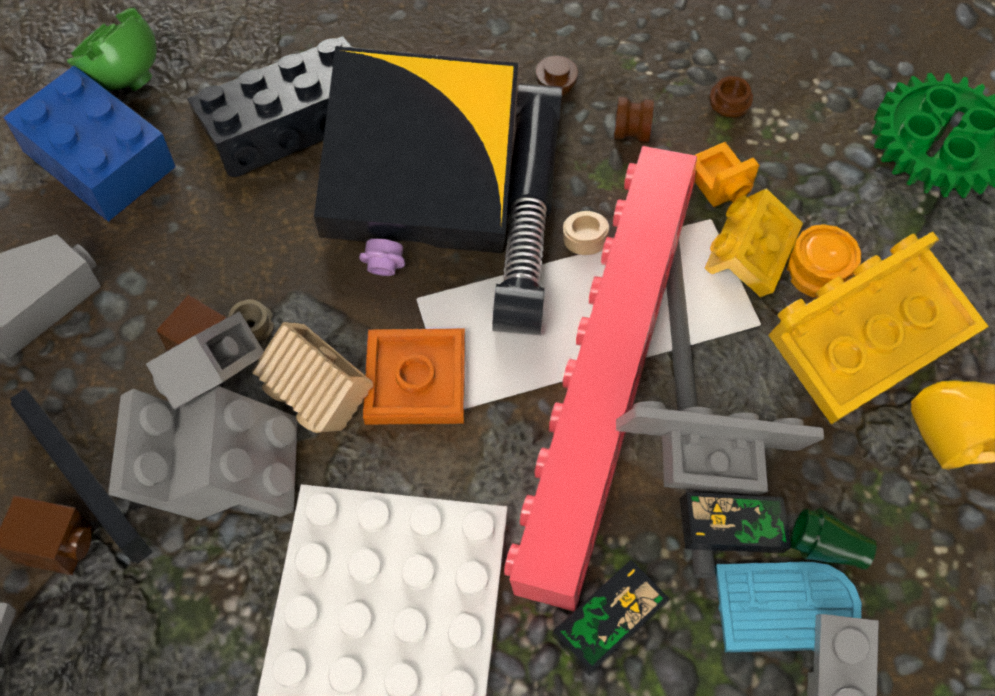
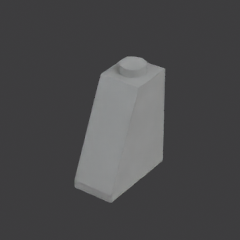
M56 234L0 253V351L8 359L17 354L101 287L92 272V269L97 265L82 246L76 244L71 248Z

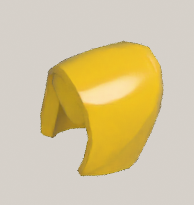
M961 380L941 381L924 388L911 401V412L916 426L926 446L942 469L949 470L970 464L995 462V384L975 381L964 382Z

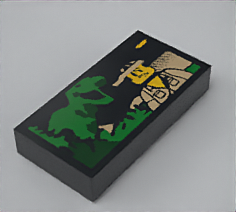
M686 492L679 498L685 549L783 554L791 548L782 497Z
M630 560L553 630L552 636L579 666L591 676L666 606L669 598Z

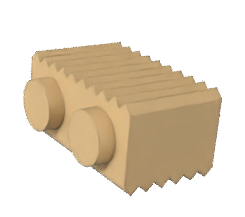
M283 322L252 370V374L258 376L259 380L264 382L262 385L263 391L271 398L280 402H286L287 405L292 406L293 410L298 412L296 415L297 421L303 427L315 433L342 431L347 427V422L352 419V414L357 411V407L363 403V398L368 395V391L373 387V382L305 324Z

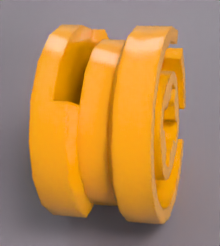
M826 224L811 226L802 231L797 238L793 251L788 258L786 271L790 272L792 277L790 282L800 292L810 297L818 298L815 293L831 280L840 276L846 282L853 278V271L861 263V250L857 241L848 232L837 226Z

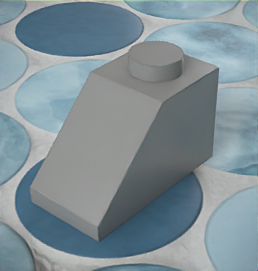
M239 311L151 360L146 365L153 375L156 388L168 399L172 408L175 409L226 381L259 359L264 351Z

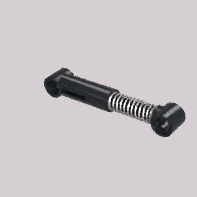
M521 83L518 85L515 136L507 212L510 214L509 232L507 235L503 282L496 284L492 331L541 335L545 288L541 287L539 282L541 278L540 266L543 257L545 218L550 215L552 210L557 133L559 131L562 98L561 86Z

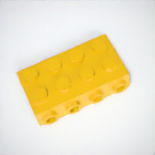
M934 232L920 239L915 234L909 235L890 249L892 255L888 258L881 260L878 255H875L859 265L853 271L855 277L844 282L839 276L825 284L815 293L818 297L817 299L808 304L803 299H799L778 313L777 316L780 319V323L768 336L831 425L989 327L931 252L930 248L939 241Z

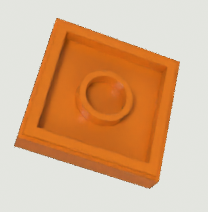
M465 328L368 330L365 376L373 382V387L368 391V395L364 397L363 420L365 425L464 424Z

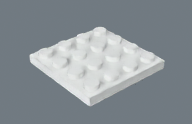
M301 484L257 696H486L507 520V506Z

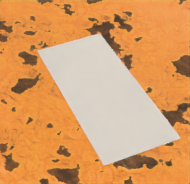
M711 219L683 226L679 238L691 345L761 325L740 278L730 269L715 274H710L704 269L711 254V243L719 235ZM602 251L592 255H575L540 266L541 278L539 282L540 286L545 288L541 335L492 331L496 284L503 282V275L417 298L425 329L465 328L464 409L563 382L568 360H577L581 346L576 345L580 320L582 317L590 318L593 305L589 304L592 281L595 276L602 277L606 265H601ZM666 288L646 358L672 351Z

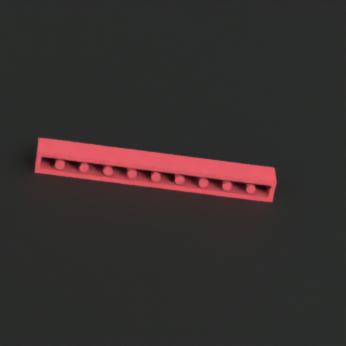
M642 146L637 164L630 163L628 166L624 189L628 190L626 200L619 199L617 201L613 217V227H617L615 237H607L603 246L601 265H606L602 277H594L590 289L589 304L593 305L590 318L582 317L579 323L576 345L581 346L577 360L569 359L565 368L563 388L568 389L564 403L556 402L551 413L549 432L554 433L550 448L542 447L537 458L535 478L540 479L535 496L528 494L523 503L520 525L525 526L522 540L520 545L514 543L511 545L506 558L504 574L510 576L511 587L516 596L573 612L577 609L626 433L616 431V419L630 411L634 404L695 183L697 156Z

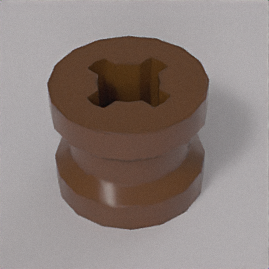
M618 96L614 140L623 141L626 137H634L640 143H649L654 99L645 98L641 102H631L628 97Z

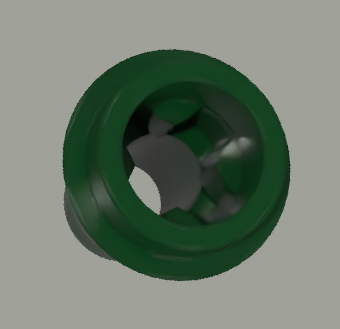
M821 508L815 511L803 509L794 523L790 537L791 548L800 551V555L804 559L850 565L863 570L870 567L877 549V543L874 539L862 535Z

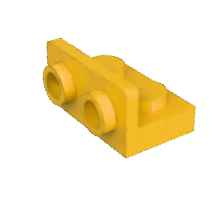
M766 188L748 197L745 195L741 196L729 206L726 212L728 218L721 233L711 243V254L704 267L710 274L730 269L760 297L774 293L803 225V222Z

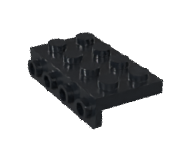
M343 36L337 39H326L320 42L317 47L299 54L286 55L277 63L259 70L246 71L237 79L219 86L206 87L199 94L187 98L194 116L218 152L224 169L229 176L238 177L324 140L335 46L352 47Z

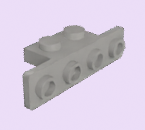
M657 401L636 403L633 405V409L616 419V431L662 436L664 487L752 496L761 495L768 492L765 448L797 451L824 439L823 428L804 426V421L797 418H784L770 422L759 420V416L754 413H735L728 417L713 415V410L706 407H691L682 411L665 409L664 403Z

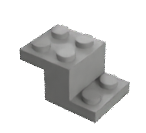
M220 386L213 387L175 409L166 400L132 389L120 397L108 495L196 520H201L236 505H242L278 517L294 512L297 445L296 416Z

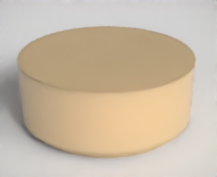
M581 211L574 213L563 224L565 246L571 252L579 255H592L602 251L605 240L609 237L608 221L596 212Z

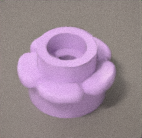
M370 239L366 242L365 253H361L359 256L363 263H368L367 271L376 275L392 276L395 274V269L405 266V259L402 257L403 246L391 240Z

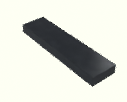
M25 388L10 398L12 401L10 403L124 554L133 563L136 562L137 564L152 554L153 551Z

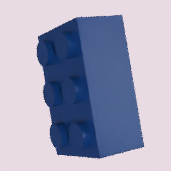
M72 66L3 117L22 151L108 222L176 167L163 134L76 66Z

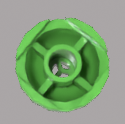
M134 7L126 9L115 16L121 22L117 26L115 24L106 26L104 23L73 50L71 54L74 57L67 59L71 67L76 66L107 91H119L127 86L132 91H135L145 85L153 76L149 68L156 60L157 43L155 35L147 21Z

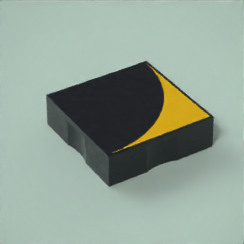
M335 46L314 219L319 237L365 242L370 239H386L394 242L413 241L437 248L502 253L506 232L518 63Z

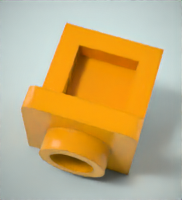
M726 142L695 154L697 156L695 183L713 207L729 200L734 202L741 196H747L753 189L760 166L755 158L741 163Z

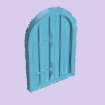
M801 561L716 564L715 566L719 599L718 609L721 616L725 653L814 651L816 615L827 614L861 618L862 603L856 587L844 573L828 564Z

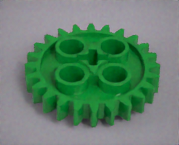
M927 73L923 83L916 76H911L907 85L898 82L893 92L888 91L874 116L876 122L871 130L872 134L877 135L874 148L885 149L880 160L882 162L895 161L896 165L892 174L897 175L903 172L909 174L906 183L909 186L918 180L924 182L923 189L924 193L927 194L933 186L940 187L941 194L945 198H947L952 188H955L962 198H966L971 188L979 195L984 193L988 185L995 188V94L988 97L983 95L984 84H980L972 89L968 87V77H963L959 84L953 83L950 73H946L942 81H937L932 73ZM964 112L965 114L960 122L949 133L935 156L929 157L928 154L935 142L940 140L956 114Z

